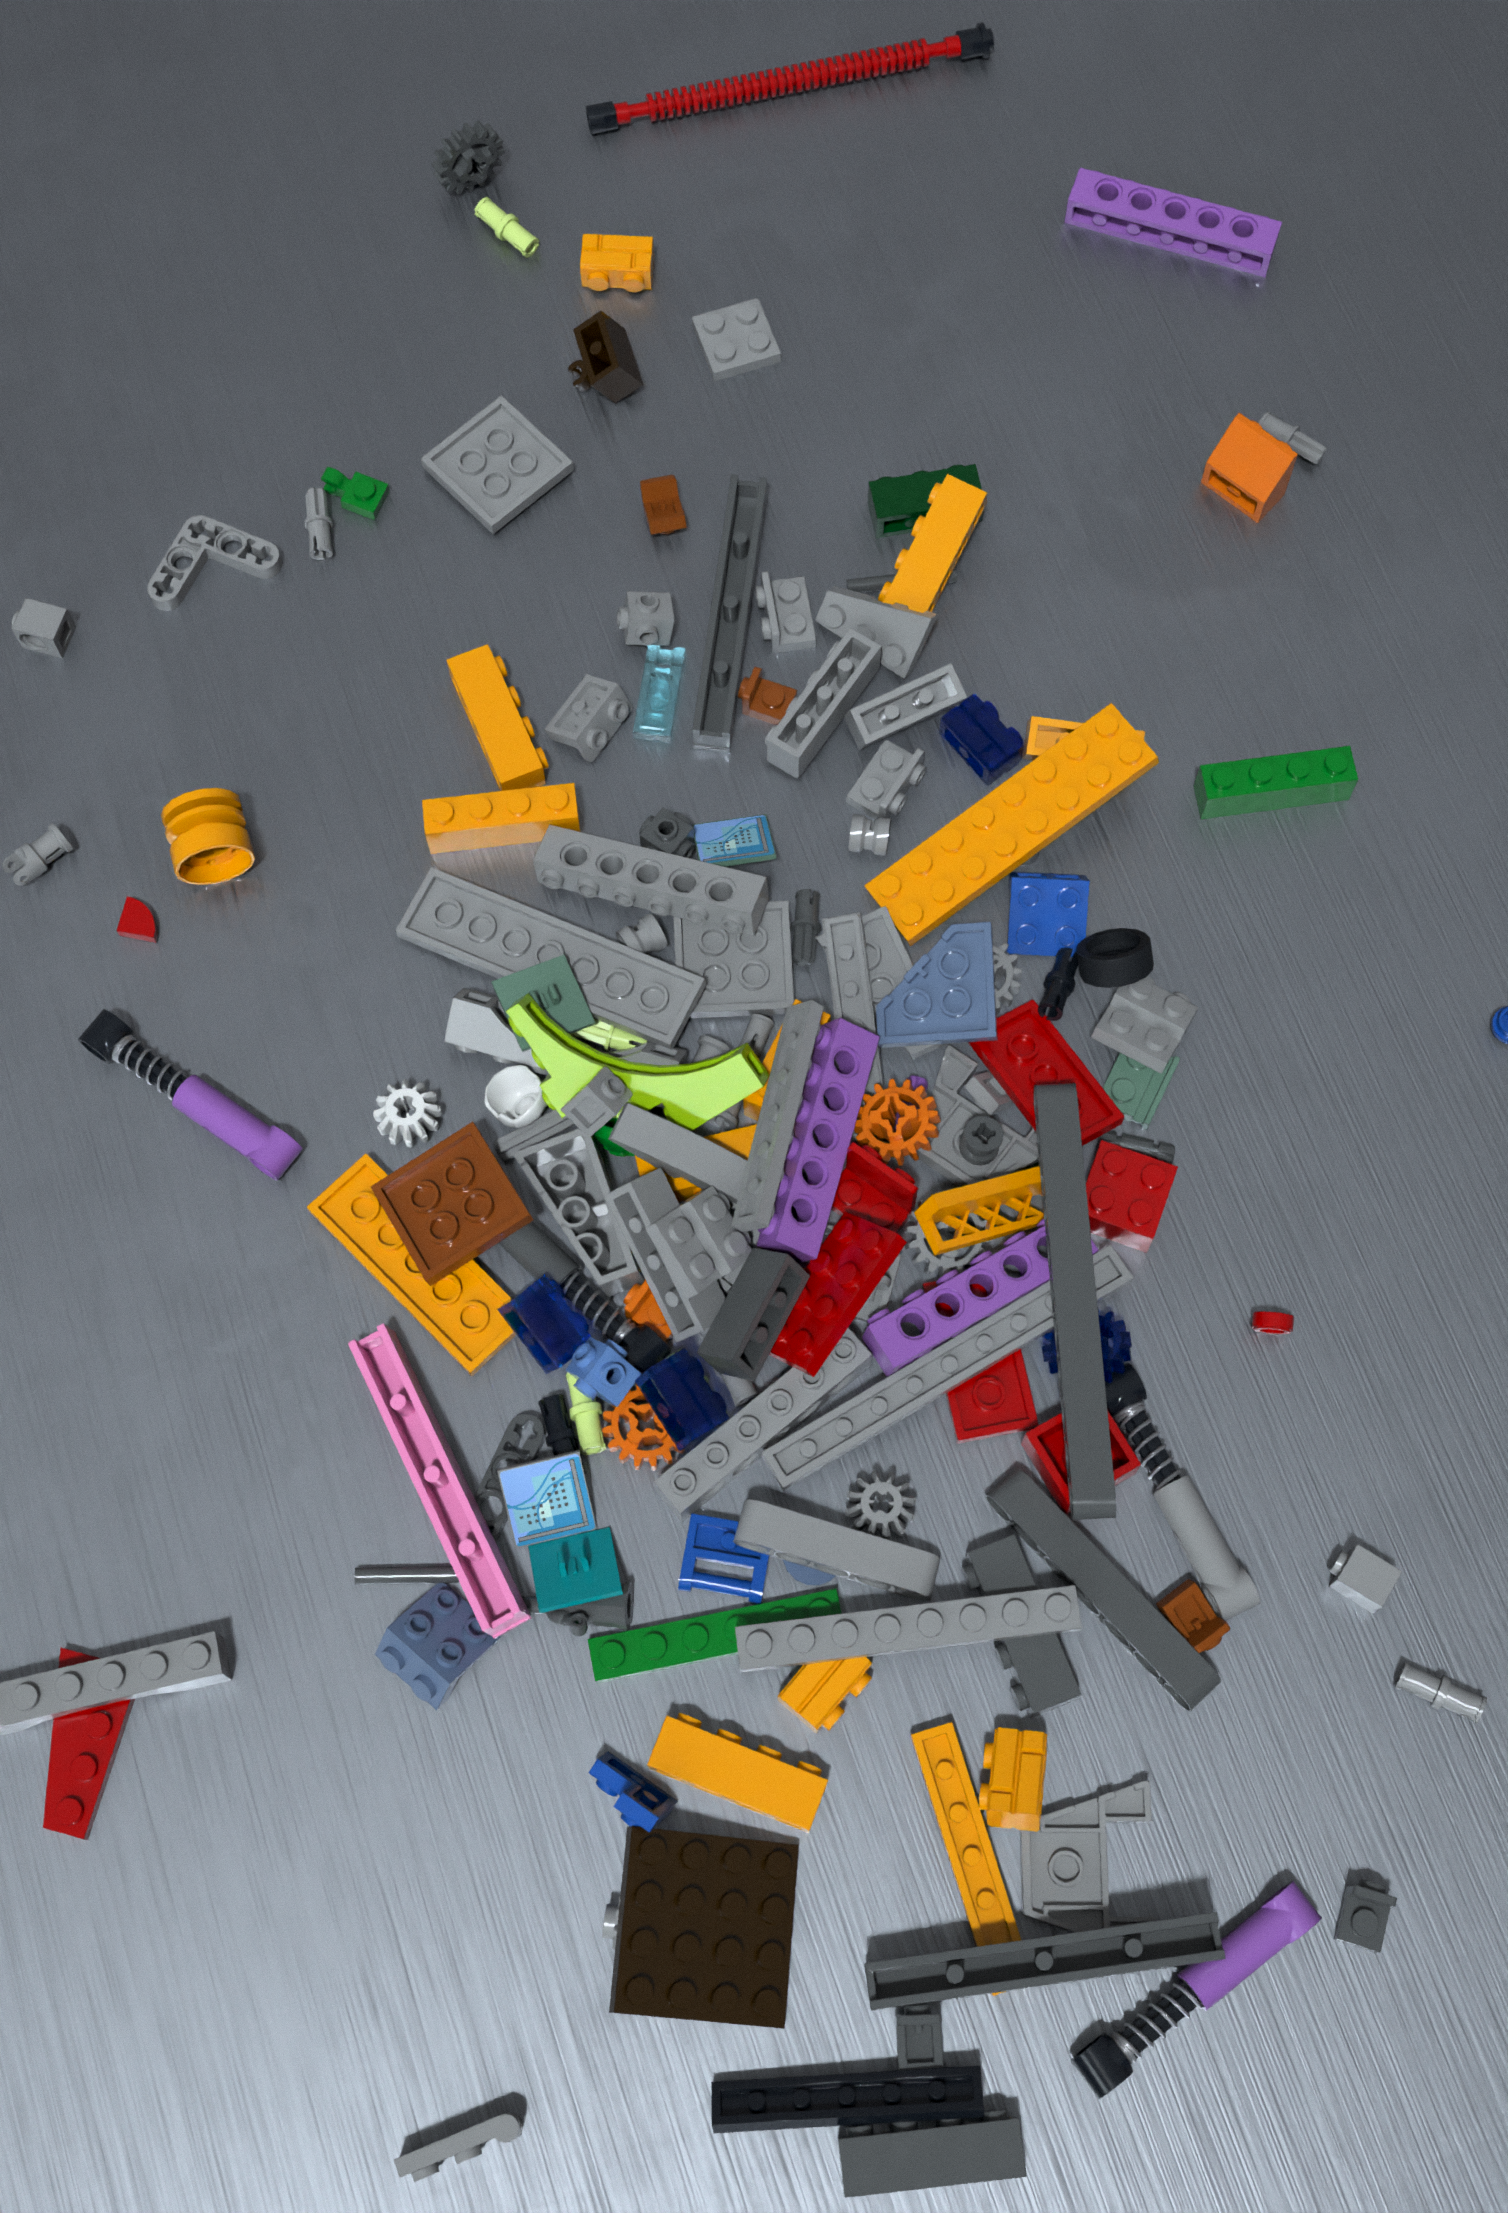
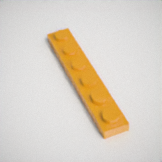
M946 1723L911 1734V1741L976 1947L1020 1941L1021 1937L982 1814L979 1810L953 1723ZM1003 1992L992 1993L991 1996H994V1995H997V1994H1000V1993H1003Z

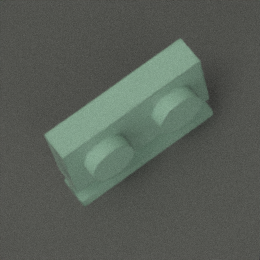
M1119 1053L1103 1089L1125 1116V1120L1129 1122L1134 1121L1141 1124L1142 1128L1148 1129L1181 1058L1177 1056L1171 1057L1161 1074Z

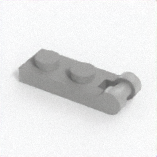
M514 2113L502 2114L394 2159L399 2178L411 2174L413 2181L416 2182L440 2172L437 2165L439 2161L454 2156L456 2164H459L482 2154L480 2148L482 2143L494 2138L503 2143L514 2141L521 2135L523 2123L521 2118Z

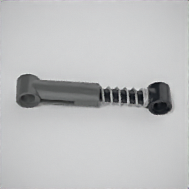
M528 1223L498 1243L551 1295L556 1297L562 1294L563 1300H570L572 1302V1309H579L582 1312L583 1319H590L592 1321V1328H599L602 1331L603 1338H610L628 1353L624 1359L641 1373L638 1380L641 1379L643 1381L671 1353L667 1344L651 1328L645 1324L635 1326V1323H631L630 1319L625 1320L619 1314L620 1309L615 1311L609 1305L610 1300L605 1301L599 1295L600 1290L594 1291L589 1286L590 1281L585 1282L580 1278L579 1275L582 1267L535 1223Z

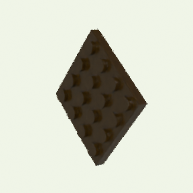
M627 1827L609 2013L785 2029L799 1845L655 1828L649 1833L642 1827Z

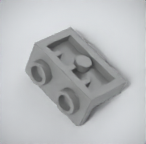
M761 572V585L755 586L757 608H764L766 617L760 618L763 640H770L772 654L815 648L816 636L804 576L770 581L769 572Z
M586 674L544 731L551 740L577 748L585 761L593 762L631 713L633 706L619 684Z
M885 739L847 794L846 804L875 820L878 817L889 818L891 814L897 816L907 800V795L905 794L910 786L916 787L925 775L927 769L924 766L925 751L917 748L915 753L912 754Z

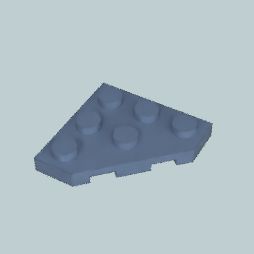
M991 922L951 924L941 935V939L915 963L903 976L902 982L876 1006L877 1035L880 1036L879 1048L998 1040Z

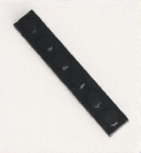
M980 2065L711 2082L713 2134L984 2117Z

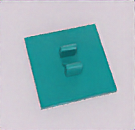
M610 1527L528 1546L539 1613L623 1595Z

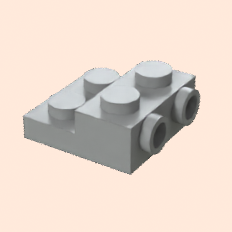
M1147 976L1136 983L1117 989L1109 1007L1095 1027L1091 1038L1162 1074L1189 1029L1199 1007L1191 1004L1190 999L1185 994L1180 992L1170 993L1156 986L1155 981Z
M713 1185L692 1195L645 1228L687 1299L698 1295L720 1277L734 1271L746 1262L752 1251L750 1248V1235L748 1232H741L731 1227L733 1218L729 1213V1200L724 1194L717 1192Z

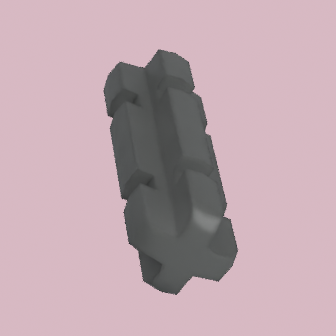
M1109 1131L1097 1139L1096 1150H1098L1101 1140L1169 1164H1172L1174 1160L1175 1146L1172 1144L1160 1142L1159 1145H1155L1154 1140L1122 1134V1137L1116 1136L1117 1132Z

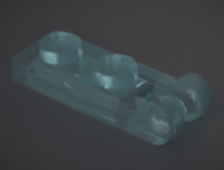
M648 645L633 728L634 739L671 743L682 673L685 666L686 648L674 647V650L661 649L660 645ZM666 664L671 665L670 669L658 667V665Z

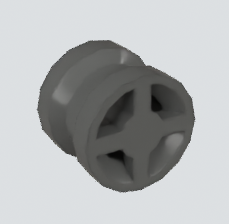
M981 1115L970 1119L964 1127L963 1135L959 1142V1150L962 1157L973 1165L981 1166L992 1162L997 1156L1003 1141L1004 1133L1001 1125L989 1116ZM981 1135L988 1139L987 1142L984 1139H982Z

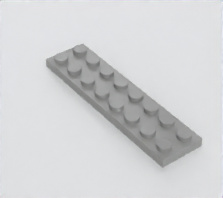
M433 867L429 869L395 930L397 936L401 939L498 979L565 955L594 1019L670 1050L674 1048L706 986L705 978Z

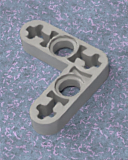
M197 515L189 518L183 524L149 580L147 592L154 607L162 611H171L183 602L208 558L261 579H269L276 576L281 571L282 559L278 548L273 543L207 516ZM206 530L208 536L201 535V533ZM194 533L200 534L197 539L194 537ZM230 541L242 543L241 549L235 553L230 554L223 551L224 545ZM186 556L193 559L192 564L186 569L180 570L173 567L174 562L180 557ZM267 556L271 558V561L265 560L262 564H259L257 558L264 560ZM171 587V590H172V593H171V594H170V593H164V594L162 595V597H160V595H159V591H160V590L166 592V591L168 590V588Z

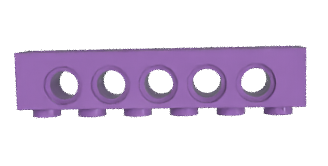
M1081 167L1068 198L1064 223L1262 277H1266L1282 225L1281 221L1267 216L1255 215L1233 207L1214 204L1199 198L1188 197L1166 189L1151 187L1132 180L1121 179Z
M842 1018L821 1025L814 1044L811 1068L807 1073L802 1092V1104L797 1111L793 1127V1140L788 1147L783 1167L784 1176L779 1184L774 1203L775 1212L769 1227L758 1229L760 1235L756 1246L769 1251L789 1254L797 1263L817 1259L880 1036ZM834 1059L839 1065V1072L835 1068ZM823 1096L827 1098L829 1108L826 1107ZM813 1132L818 1137V1145L813 1140ZM802 1168H803V1169L806 1171V1173H807V1176H808V1181H807V1182L803 1179V1176H802ZM791 1206L796 1209L797 1220L792 1216Z
M1044 1219L1037 1224L1038 1230L1027 1236L1024 1231L1015 1234L1003 1244L1005 1248L994 1255L990 1250L980 1254L970 1262L972 1267L959 1274L955 1269L943 1275L936 1281L938 1286L927 1293L923 1289L911 1293L902 1300L904 1306L890 1312L886 1308L869 1318L867 1321L869 1325L862 1339L886 1377H889L1050 1281L1048 1259L1041 1256L1037 1250V1246H1046ZM1091 1239L1092 1254L1094 1255L1099 1250ZM1003 1266H1015L1020 1271L1021 1277H1010L1004 1271ZM979 1284L983 1286L988 1296L978 1297L974 1295L969 1285ZM945 1303L949 1305L954 1312V1316L945 1317L940 1315L936 1310L935 1304ZM905 1322L913 1323L919 1329L920 1335L916 1337L906 1335L901 1329V1324Z

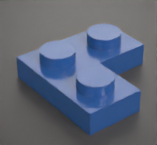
M609 1751L600 1756L589 1771V1774L597 1779L596 1785L602 1791L614 1797L620 1795L613 1807L622 1813L621 1819L630 1827H642L650 1833L670 1815L678 1802Z

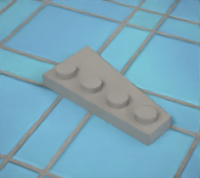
M886 906L862 916L875 1014L876 1006L886 995H890L902 982L903 976L913 967ZM823 933L815 938L817 943L826 953L825 939ZM947 1044L903 1046V1048L912 1059H915Z

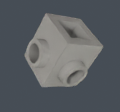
M626 591L624 606L617 609V628L623 629L625 645L669 646L675 621L671 594L669 592Z

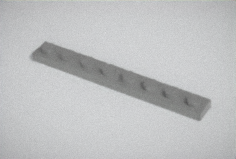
M1072 1585L735 1627L740 1672H749L1080 1631L1082 1623L1076 1586Z

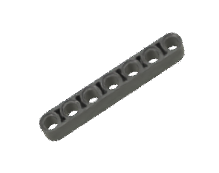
M1015 1467L985 1495L991 1507L1066 1586H1076L1078 1599L1184 1709L1191 1712L1221 1683L1219 1675L1210 1664L1024 1471Z

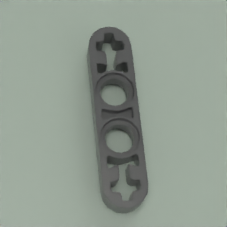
M531 1414L518 1415L509 1423L474 1496L479 1508L482 1502L488 1498L498 1499L502 1503L503 1508L499 1517L494 1520L485 1519L489 1529H494L492 1536L496 1544L508 1520L500 1481L497 1477V1469L501 1463L509 1460L515 1461L518 1464L536 1460L546 1436L543 1424L537 1417ZM528 1424L533 1425L532 1430L537 1437L535 1440L527 1439L525 1441L522 1452L523 1454H529L525 1460L516 1452L506 1450L508 1446L515 1450L520 1443L519 1434L516 1433L517 1429H526Z

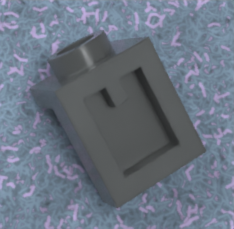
M1360 1880L1359 1886L1351 1885L1345 1887L1334 1940L1380 1953L1390 1908L1396 1906L1397 1898L1385 1894L1387 1887L1367 1880Z

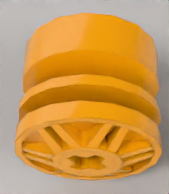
M221 788L198 789L172 799L163 807L161 818L166 829V838L169 844H171L169 851L174 872L179 880L195 885L217 884L240 876L252 867L255 855L248 831L244 829L246 820L240 798L236 793Z

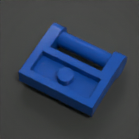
M691 1513L678 1590L691 1592L692 1588L747 1597L749 1602L761 1604L769 1555L743 1548L734 1543L733 1540L739 1521ZM696 1560L754 1569L752 1581L696 1572Z

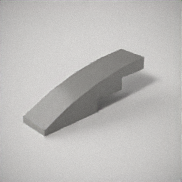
M629 1103L624 1105L608 1138L610 1141L654 1167H661L664 1173L673 1178L682 1177L702 1190L713 1185L717 1192L724 1194L728 1200L737 1204L747 1160L664 1118Z

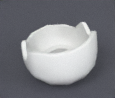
M516 1065L506 1067L495 1074L486 1086L485 1105L503 1125L510 1128L529 1126L540 1118L547 1106L542 1097V1089L539 1086L542 1080L527 1066Z

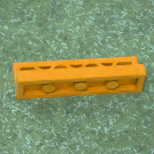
M1037 1166L932 1194L914 1214L934 1256L1037 1227V1224L1044 1219V1213L1029 1205L1032 1196L1039 1194L1042 1196L1040 1168ZM1005 1204L1019 1212L1015 1222L998 1214L1001 1205ZM970 1213H974L987 1220L985 1230L980 1231L966 1223ZM943 1222L956 1229L953 1239L943 1241L935 1223Z

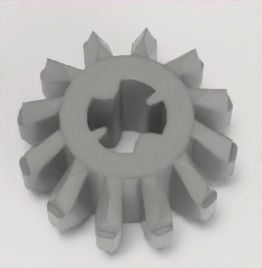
M874 1470L871 1473L872 1484H869L863 1477L857 1478L856 1485L860 1491H848L847 1499L855 1504L846 1507L845 1510L846 1516L859 1517L852 1524V1529L860 1531L867 1526L869 1527L867 1530L868 1534L875 1536V1531H881V1538L890 1540V1528H892L896 1534L903 1536L906 1529L901 1521L912 1523L915 1518V1514L906 1508H911L916 1504V1497L902 1496L909 1489V1483L904 1481L895 1487L893 1485L896 1476L894 1472H889L886 1482H881L878 1470ZM874 1499L880 1503L887 1500L889 1502L887 1512L889 1513L886 1514L882 1510L876 1513L873 1512Z

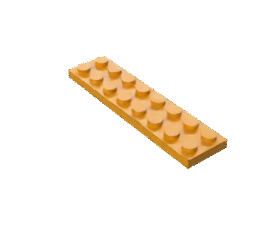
M1110 703L864 886L880 908L886 906L896 929L911 947L1159 763L1158 756L1116 707Z

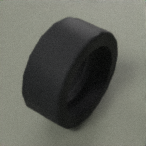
M1119 928L1097 932L1084 938L1077 946L1076 953L1080 977L1085 983L1094 987H1122L1146 978L1153 971L1154 961L1150 937L1145 932L1136 929Z

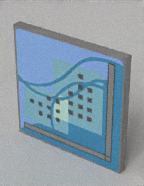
M579 1450L497 1469L515 1549L597 1529Z

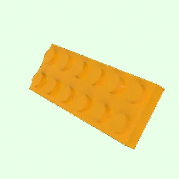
M365 1153L307 1206V1209L403 1308L473 1376L529 1324L531 1318L473 1259L430 1286L423 1278L371 1189L372 1185L388 1175Z

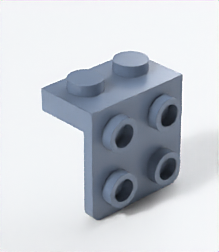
M437 1583L386 1628L375 1656L381 1660V1663L388 1671L397 1674L407 1683L419 1699L427 1701L435 1710H438L450 1697L458 1679L498 1642L500 1636L494 1639L491 1635L483 1632L470 1604L446 1583Z

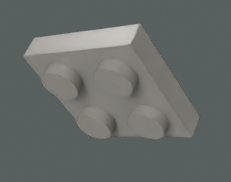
M758 298L691 317L693 330L714 382L781 362L780 350Z

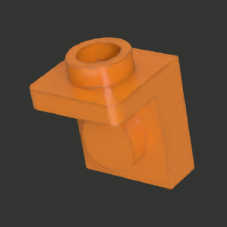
M646 1280L642 1285L636 1283L629 1290L623 1301L626 1304L624 1308L626 1319H630V1322L635 1323L637 1326L647 1325L667 1344L673 1334Z

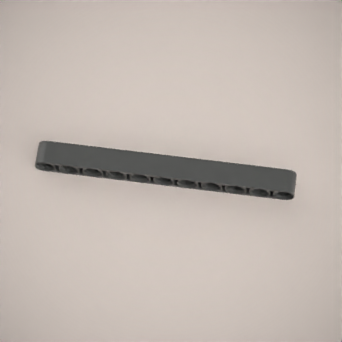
M1075 1083L1034 1085V1112L1072 1520L1116 1518V1493L1077 1089Z

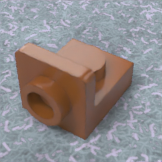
M756 666L750 678H743L738 692V698L742 699V714L774 725L779 724L785 716L789 704L797 696L796 689L763 679L762 668Z

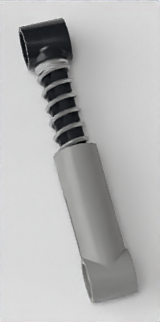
M1126 1363L1104 1374L1107 1410L1112 1417L1117 1418V1422L1121 1423L1120 1428L1127 1430L1129 1434L1127 1441L1134 1443L1136 1446L1134 1453L1141 1455L1143 1459L1141 1466L1148 1468L1150 1472L1148 1479L1155 1481L1157 1488L1153 1496L1200 1580L1203 1595L1216 1616L1227 1621L1259 1605L1260 1597L1252 1579L1246 1570L1238 1565L1190 1476L1180 1477L1181 1470H1176L1172 1463L1174 1457H1169L1165 1450L1167 1444H1162L1158 1437L1160 1431L1154 1430L1151 1425L1153 1419L1146 1416L1144 1401L1147 1399V1394L1136 1370L1131 1364Z

